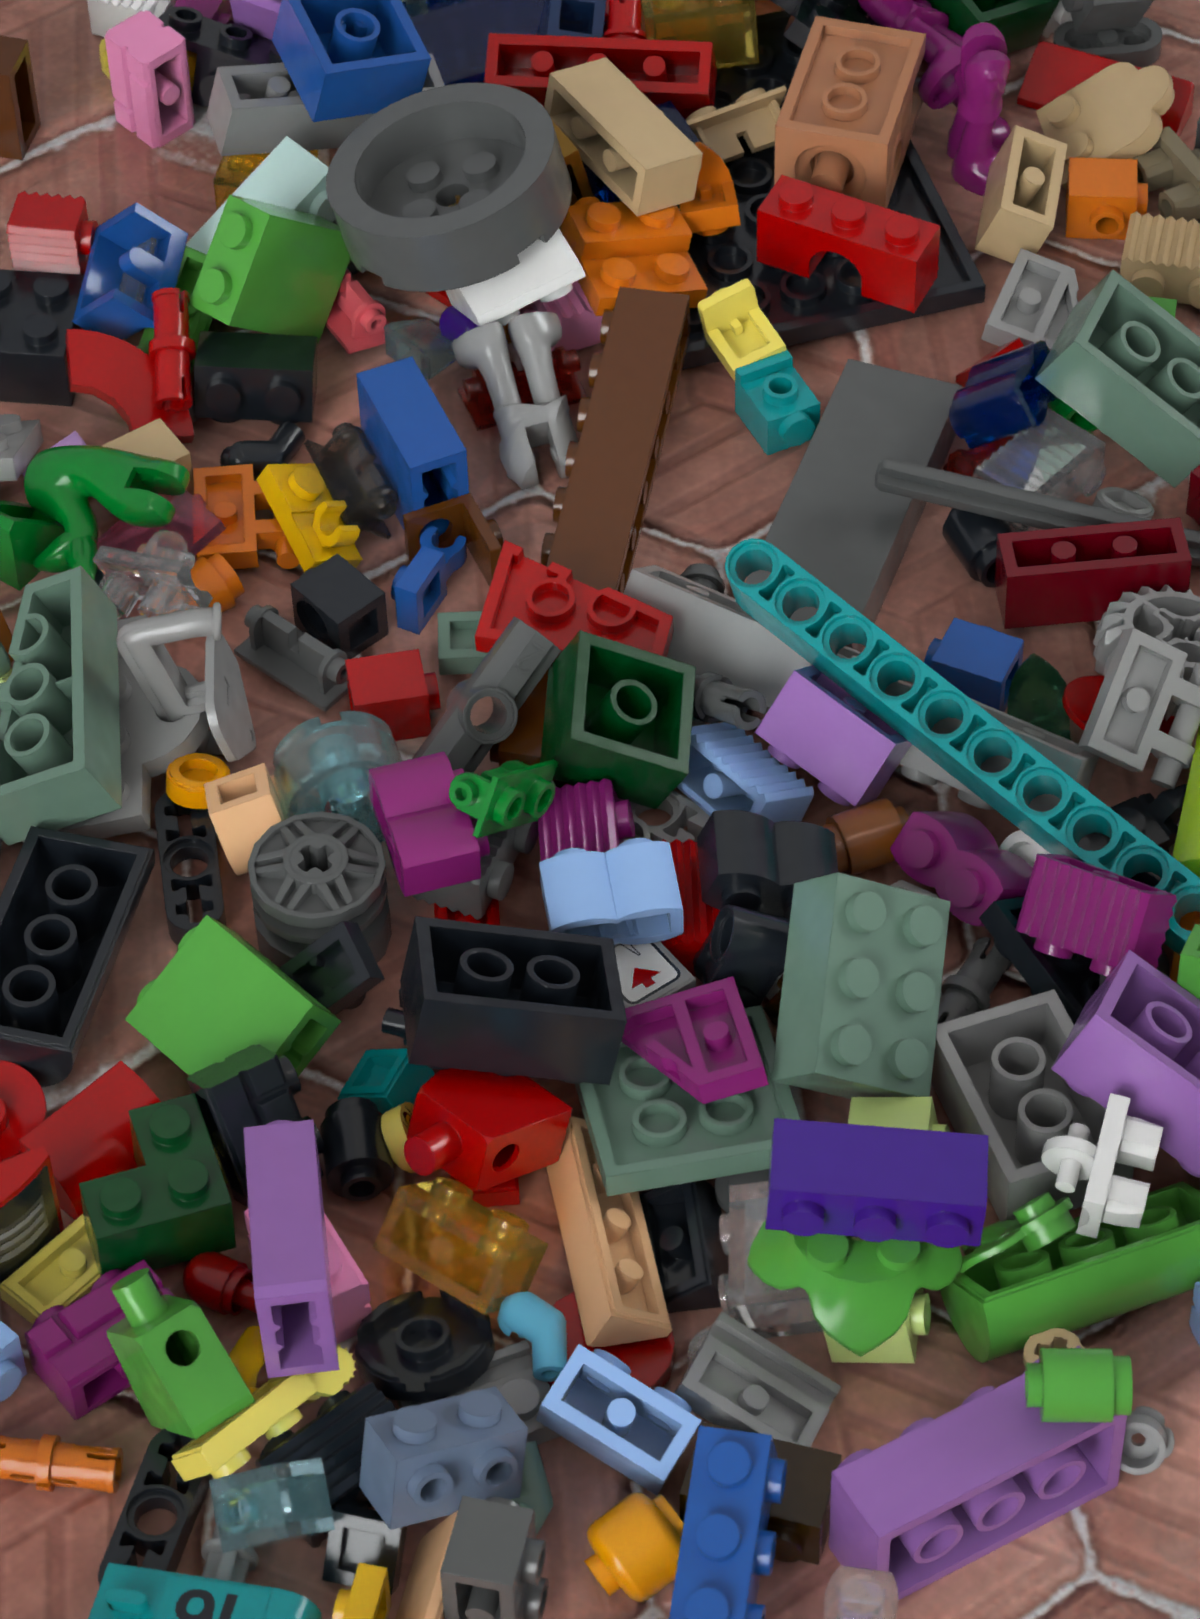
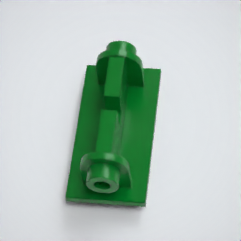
M552 759L529 766L521 761L511 760L503 763L498 768L483 771L481 775L472 772L462 773L452 780L449 798L457 809L478 819L472 835L476 838L538 821L546 813L553 801L555 784L552 783L559 762Z

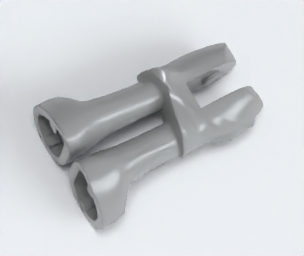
M552 312L520 314L513 317L508 323L509 335L523 364L534 404H524L521 402L509 357L508 342L501 322H490L465 332L451 344L458 364L465 369H479L485 380L494 407L493 418L496 421L501 437L499 444L500 459L507 471V477L515 481L521 490L529 489L539 484L535 456L531 448L549 444L552 460L555 463L559 477L562 479L567 478L565 476V461L570 441L578 442L569 413L570 407L567 396H560L553 367L551 348L562 338V326L557 313Z

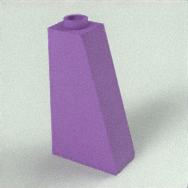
M313 1119L294 1122L276 1120L266 1125L243 1127L254 1299L268 1378L339 1370L320 1165Z

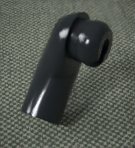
M284 422L278 427L269 441L244 440L226 447L221 453L220 465L253 464L254 480H256L267 464H288L305 442V434L297 425Z

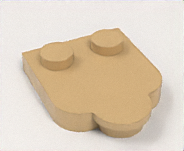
M1128 62L1112 64L1036 111L1044 136L1068 144L1061 185L1065 189L1067 187L1069 157L1133 159L1136 156L1145 154L1157 143L1163 129L1160 116L1168 111L1175 98L1172 77L1163 67L1152 65L1137 70L1134 65Z

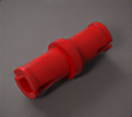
M161 288L155 290L151 296L154 317V339L148 345L149 358L155 361L156 397L154 399V406L159 410L164 408V411L178 412L187 410L193 405L190 361L195 358L196 343L193 339L189 338L188 303L190 301V294L186 290L180 292V288Z

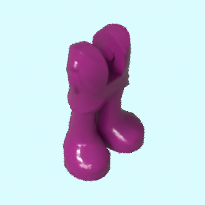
M858 0L865 13L878 25L926 34L923 59L927 63L928 68L918 84L919 96L933 110L941 109L951 102L958 108L959 89L953 75L960 66L963 37L948 28V16L944 12L932 8V5L927 0Z
M988 22L975 24L964 34L961 45L960 66L953 75L959 89V102L953 124L949 129L947 155L954 159L951 168V175L954 180L966 190L980 196L985 194L989 166L1011 131L1007 121L999 116L1002 111V96L1005 93L1011 63L1007 57V45L1004 36L996 26Z

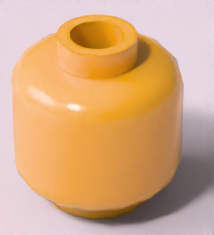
M633 1492L589 1525L586 1533L587 1540L595 1553L584 1560V1563L609 1597L621 1588L632 1600L644 1602L675 1580L684 1523L662 1494L651 1500L641 1492Z

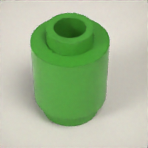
M1040 1348L1039 1363H1026L1025 1365L1026 1407H1039L1041 1422L1112 1423L1114 1415H1131L1133 1380L1130 1356H1113L1111 1348Z

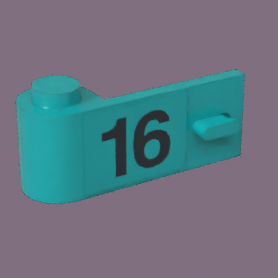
M108 1562L88 1619H322V1613L317 1605L308 1598L284 1589Z

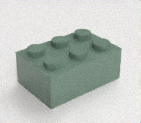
M1112 269L1073 307L1035 380L1175 488L1191 474L1192 470L1200 465V337Z
M839 872L794 883L771 1081L851 1099V1097H930L950 901Z

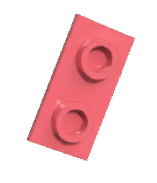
M347 268L325 325L348 354L392 342L400 337V334L385 318V307L381 302L372 299L362 285L351 277V272Z

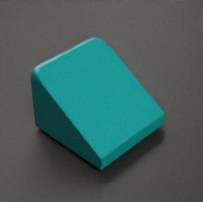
M407 1048L369 1049L363 1054L337 1099L341 1100L348 1097L366 1098L373 1101L377 1105L378 1111L383 1114L404 1102L414 1104L421 1086L433 1077L435 1073L431 1067L409 1064Z

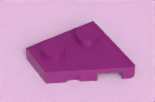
M733 976L625 1008L627 1023L621 1042L702 1104L769 1085L765 1068Z

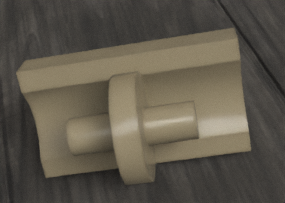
M1170 126L1162 129L1159 140L1153 146V150L1133 158L1137 159L1138 183H1148V192L1159 188L1164 189V191L1159 192L1158 209L1164 219L1172 216L1175 220L1183 217L1187 222L1195 219L1200 223V150H1190Z

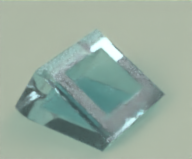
M427 318L390 322L384 327L386 354L395 361L413 356L426 381H429L456 361L451 345L453 342L442 336L440 327Z

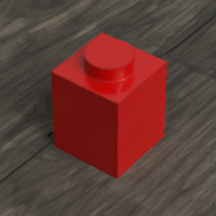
M419 649L345 660L348 699L358 747L427 737L431 733L430 710L441 709L436 673L424 674Z

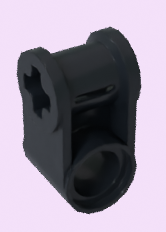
M730 904L723 906L715 919L711 932L702 947L695 954L693 965L696 977L704 985L733 976L744 1008L761 1005L777 977L784 972L790 919Z

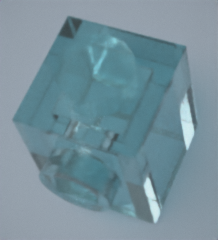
M322 1458L277 1463L209 1480L214 1505V1517L218 1526L222 1553L275 1545L335 1530Z

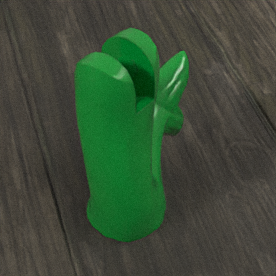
M58 446L39 452L31 460L25 473L24 490L26 498L35 511L60 523L64 527V533L53 540L35 558L33 566L40 571L61 573L82 566L94 580L99 564L97 548L99 531L97 519L88 498L93 497L116 518L127 524L142 528L163 527L172 522L176 509L172 503L158 494L173 496L184 494L190 482L189 471L183 465L171 460L102 446Z

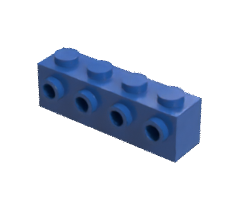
M699 1425L669 1619L766 1618V1605L756 1604L760 1575L771 1576L775 1560L777 1534L773 1531H767L771 1503L781 1504L783 1501L787 1476V1460L778 1459L772 1435Z

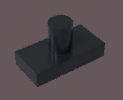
M348 921L340 922L279 968L334 1015L343 1009L351 1010L360 1006L365 999L366 992L385 979L358 923Z

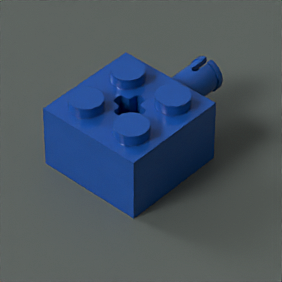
M401 0L281 1L272 41L313 122L377 113L390 104L422 92L431 57Z

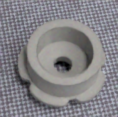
M1139 1406L1135 1408V1411H1131V1415H1127L1120 1470L1132 1475H1145L1156 1470L1162 1464L1164 1458H1168L1174 1448V1433L1169 1427L1164 1425L1165 1418L1157 1410L1147 1406ZM1140 1433L1144 1435L1145 1441L1143 1443H1135L1132 1440V1436Z

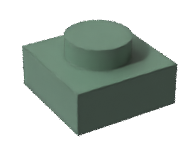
M482 611L437 613L439 675L473 674L487 655V653L476 651L475 633Z

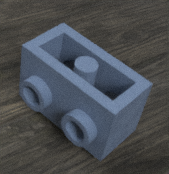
M496 1386L366 1417L359 1487L390 1530L452 1515L459 1509L462 1495L483 1500L489 1497H502L509 1500L518 1498L521 1493L528 1428Z

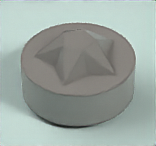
M1119 487L1100 489L1092 505L1152 520L1154 515V508L1146 498L1133 491Z

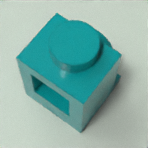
M788 350L735 369V412L767 456L790 447L799 446L812 439L820 422L821 403L793 367V357Z

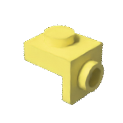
M743 279L729 287L721 288L698 303L697 307L705 340L734 382L735 369L787 350L786 344L759 308L755 288L749 279Z

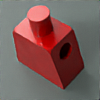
M453 1068L440 1070L421 1086L416 1095L406 1136L408 1140L404 1145V1156L410 1168L419 1175L428 1176L442 1168L469 1189L482 1191L559 1161L573 1108L528 1076L505 1077L491 1072Z

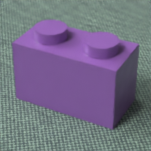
M813 665L793 671L754 732L770 744L767 748L768 752L779 762L793 769L802 767L820 781L817 786L825 796L843 806H850L852 804L855 807L873 801L878 797L912 745Z

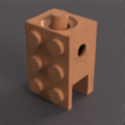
M815 16L775 125L774 185L781 175H785L887 208L923 103L919 94L912 92L925 53L926 34Z

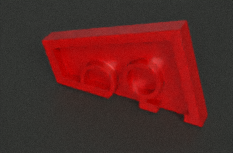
M504 540L475 633L476 651L488 653L513 617H516L551 641L561 652L581 630L667 657L674 633V622L672 615L610 587L598 590L573 579L572 570L553 561L547 567L524 556V549Z

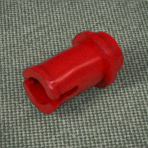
M609 0L608 30L603 32V38L647 39V33L641 30L642 0Z

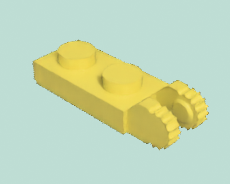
M337 1345L339 1370L271 1378L252 1393L255 1400L254 1403L198 1439L190 1441L171 1456L173 1458L171 1463L184 1482L211 1474L215 1481L229 1476L250 1460L252 1456L246 1447L263 1434L267 1440H271L273 1437H277L287 1431L303 1417L298 1409L299 1405L315 1402L321 1396H333L344 1388L343 1385L350 1383L349 1379L354 1378L353 1372L357 1370L354 1367L356 1361L352 1358L353 1353L350 1354L347 1348L343 1349L341 1345Z

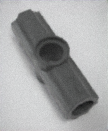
M513 617L472 676L467 680L459 682L451 690L447 699L446 712L412 759L444 751L453 770L462 768L464 771L474 773L492 746L505 740L513 732L517 724L518 710L561 650L539 632L520 619ZM491 697L493 712L490 718L478 726L472 725L470 716L473 705L481 698Z

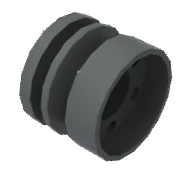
M323 811L293 815L271 826L254 844L248 861L259 952L280 968L340 922L348 921L358 923L378 963L386 954L392 935L387 897L386 865L380 841L369 827L347 815Z

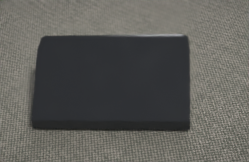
M706 1180L655 1188L640 1194L668 1313L718 1308L735 1303L737 1298L722 1209L716 1200L715 1188Z

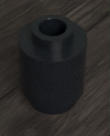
M953 508L944 522L942 529L943 537L973 580L982 582L986 587L995 588L997 534L1014 531L1005 520Z
M348 1097L334 1102L327 1108L325 1119L320 1125V1134L325 1145L323 1160L327 1186L334 1194L357 1202L375 1198L386 1190L394 1180L393 1161L381 1130V1117L383 1114L378 1111L377 1105L369 1099Z

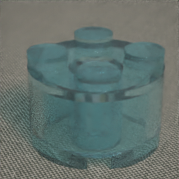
M343 711L339 712L342 720L321 725L318 716L292 729L278 744L273 758L275 767L274 779L286 819L293 815L319 811L347 815L369 827L380 843L384 842L370 799L368 769L402 761L398 745L390 727L383 720L369 713Z

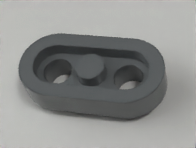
M1142 17L1136 27L1077 33L1073 21H1069L1060 25L1055 30L1053 44L1119 62H1128L1143 68L1153 64L1160 57L1163 33L1160 26L1147 17Z

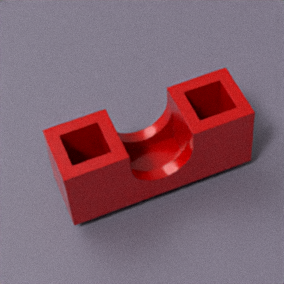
M785 175L780 176L757 209L758 262L809 278L826 252H834L851 261L859 271L862 280L861 296L912 313L916 311L938 277L940 225Z

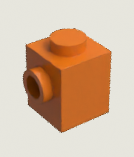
M1069 157L1065 199V238L1125 240L1130 215L1136 211L1141 216L1147 213L1148 183H1138L1137 159Z

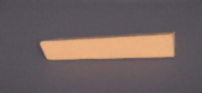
M570 1116L559 1161L546 1168L587 1346L606 1347L667 1337L672 1331L639 1192L607 1197L585 1119Z

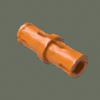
M43 1434L41 1440L0 1435V1480L6 1479L36 1484V1490L53 1492L55 1486L86 1488L114 1494L119 1489V1482L115 1480L121 1481L122 1448L76 1445L75 1443L61 1442L59 1435Z

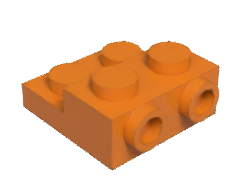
M593 196L581 198L569 206L560 231L586 274L585 277L577 281L595 316H603L605 309L614 310L620 287L689 295L690 308H697L698 303L706 298L708 288L688 253L692 232L677 205L638 217L622 201L606 203Z

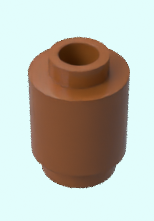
M881 798L828 816L825 825H822V827L835 834L838 871L855 876L895 862L891 846L909 819L905 809L902 806L894 807L889 799Z

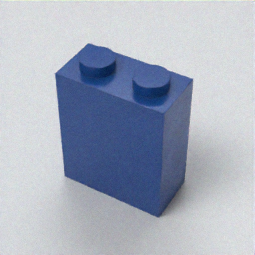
M413 356L357 373L363 456L402 528L404 529V514L468 494L467 450ZM436 519L429 522L422 528L419 538L423 531L431 525L438 527V535L440 536L448 528L449 520Z

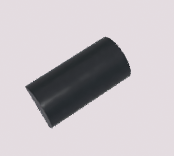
M31 826L0 897V1060L13 1062L23 1067L36 1078L41 1087L60 1083L68 1077L154 868L155 852L152 848Z

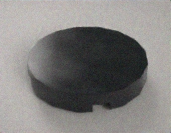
M421 1290L406 1292L381 1303L362 1320L357 1330L358 1342L354 1347L359 1375L365 1383L373 1381L377 1390H381L384 1396L391 1400L417 1403L446 1398L471 1386L487 1371L495 1353L490 1316L477 1300L450 1290H440L441 1297L423 1298Z

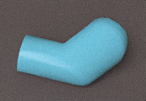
M516 1292L505 1297L497 1317L499 1328L508 1337L513 1331L518 1334L519 1338H525L532 1343V1369L535 1379L544 1382L556 1381L568 1362L565 1316L561 1311L531 1292Z

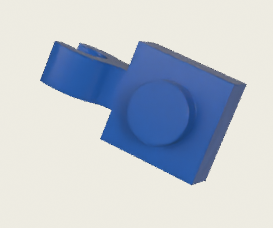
M432 525L423 531L420 536V550L408 566L403 565L399 568L391 586V598L396 602L398 628L418 635L446 597L447 580L454 571L464 565L467 559L466 537L459 535L450 547L438 548V527Z

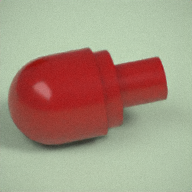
M213 1251L200 1253L188 1262L183 1273V1286L191 1300L222 1315L231 1314L235 1316L241 1313L243 1309L257 1314L254 1299L253 1271L248 1269L245 1263Z

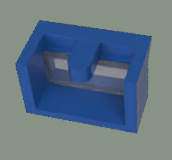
M137 202L96 227L73 323L85 330L108 334L121 340L128 339L144 328H154L152 293L161 288H176L188 233Z

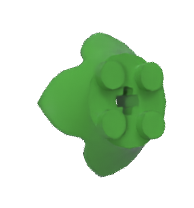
M766 1220L763 1222L751 1245L747 1259V1265L751 1271L765 1284L779 1290L797 1287L804 1289L808 1294L813 1316L825 1333L860 1357L876 1349L897 1333L908 1318L913 1296L918 1289L925 1288L931 1291H938L950 1285L960 1273L963 1262L959 1246L942 1248L929 1242L892 1239L883 1242L858 1241L851 1239L855 1236L831 1234L797 1236L787 1231L765 1229Z

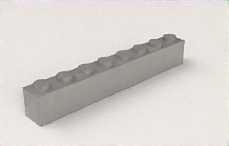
M656 565L631 570L623 594L673 616L674 633L667 658L696 666V674L717 673L727 677L735 686L759 691L766 701V713L793 671L811 666L808 661L744 612L734 598ZM844 646L839 650L837 656L849 659L858 656L862 652ZM896 681L890 684L884 693L889 696H900L907 693L914 684L909 681ZM973 700L1085 789H1088L1099 756L1079 748L1078 744ZM956 718L942 719L933 726L931 731L937 734H949L958 729L962 721ZM913 744L899 763L903 765L901 773L914 781L927 785H936L937 781H941L959 789L957 797L960 800L978 808L993 809ZM993 756L985 760L980 769L985 772L996 773L1005 769L1011 760L1004 756ZM1043 794L1034 798L1028 807L1035 811L1045 812L1056 807L1061 799L1051 794Z

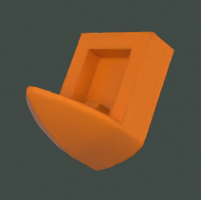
M696 142L695 145L703 155L694 200L679 204V210L692 233L701 236L718 235L725 232L728 227L741 225L734 184L729 169L721 157L705 144Z

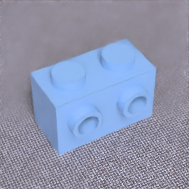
M578 1344L541 1403L536 1421L657 1496L692 1440L702 1420L691 1414L692 1407L675 1393L656 1386L653 1390L630 1376L631 1369L617 1357L597 1348L594 1352H591Z

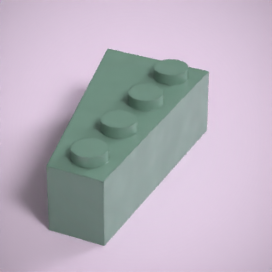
M82 566L27 584L24 588L8 652L14 659L12 672L6 682L0 683V709L2 710L0 716V838L8 846L25 841L31 826L58 830L122 808L119 667L116 642L118 633L117 607Z

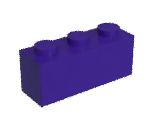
M774 1118L765 1229L787 1231L797 1236L831 1234L855 1236L869 1242H883L892 1239L929 1242L942 1248H954L961 1245L980 1247L987 1209L989 1135Z

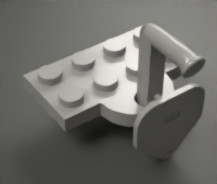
M215 602L213 607L187 609L153 617H147L145 614L117 620L118 633L116 642L119 667L122 808L56 831L103 839L150 829L151 778L166 773L167 767L171 762L179 757L195 752L213 756L224 755L228 762L240 760L256 748L255 732L239 664L222 634V611L219 602ZM206 637L205 681L198 682L187 669L176 666L164 644L190 638Z

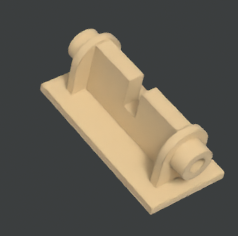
M784 85L767 92L763 88H757L740 96L734 104L716 110L714 106L703 107L686 118L681 132L694 144L701 142L711 148L721 157L724 163L743 157L744 150L738 137L744 136L752 153L775 145V125L781 111L780 105L787 92V88Z

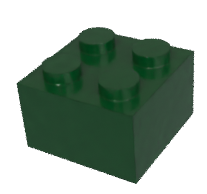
M580 630L548 670L540 763L552 759L558 761L553 779L572 785L578 782L587 784L591 780L599 782L603 778L612 781L619 799H629L632 803L657 809L689 774L696 666Z

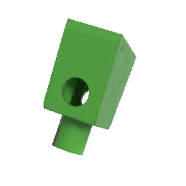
M149 1268L137 1270L120 1279L112 1286L111 1290L126 1317L107 1330V1337L151 1426L160 1429L166 1428L167 1431L196 1440L255 1402L247 1385L195 1301L167 1294L163 1295Z

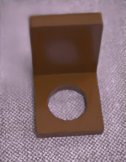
M471 493L403 515L406 555L410 561L413 560L420 550L419 534L422 528L433 520L447 519L449 520V526L439 536L438 548L450 547L459 535L466 537V546L490 587L504 540L497 522L494 519H485Z

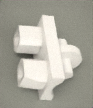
M1110 1093L1097 1146L1088 1141L1090 1129L1080 1123L1071 1124L1067 1136L1052 1137L1044 1144L1041 1155L1042 1163L1047 1169L1057 1174L1055 1187L1059 1191L1073 1193L1076 1190L1078 1180H1089L1076 1234L1097 1239L1101 1222L1123 1227H1140L1150 1184L1113 1175L1112 1173L1115 1162L1153 1172L1164 1127L1140 1118L1128 1116L1127 1112L1131 1098Z

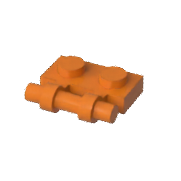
M253 464L193 468L197 559L200 556L208 559L215 553H219L233 569L259 567L258 550L272 549L276 553V561L281 568L292 569L300 564L275 515L274 519H256V510H270L272 513L273 511L258 482L254 480Z

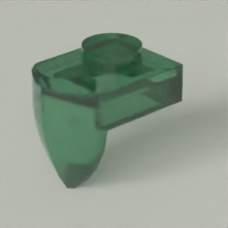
M1033 653L1020 665L1013 676L1009 686L1007 714L1072 741L1073 721L1067 715L1062 704V697L1067 684L1056 668L1039 655Z

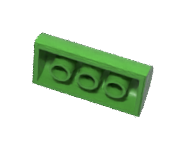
M1183 1181L1148 1193L1139 1228L1116 1226L1101 1222L1096 1239L1076 1234L1079 1216L1074 1218L1077 1223L1075 1227L1033 1252L1029 1253L1020 1240L1006 1250L977 1263L963 1274L960 1272L950 1285L940 1289V1293L950 1320L967 1351L978 1362L985 1363L1024 1349L1026 1342L1032 1335L1053 1328H1062L1073 1332L1194 1290L1195 1282L1200 1281V1191Z

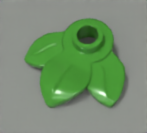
M1047 1191L1016 1209L1013 1214L1017 1220L998 1221L983 1227L980 1247L961 1245L963 1252L967 1256L963 1259L960 1272L963 1274L977 1263L1006 1250L1020 1240L1030 1253L1071 1230L1077 1223L1069 1212L1074 1206L1069 1196L1055 1201L1050 1192Z

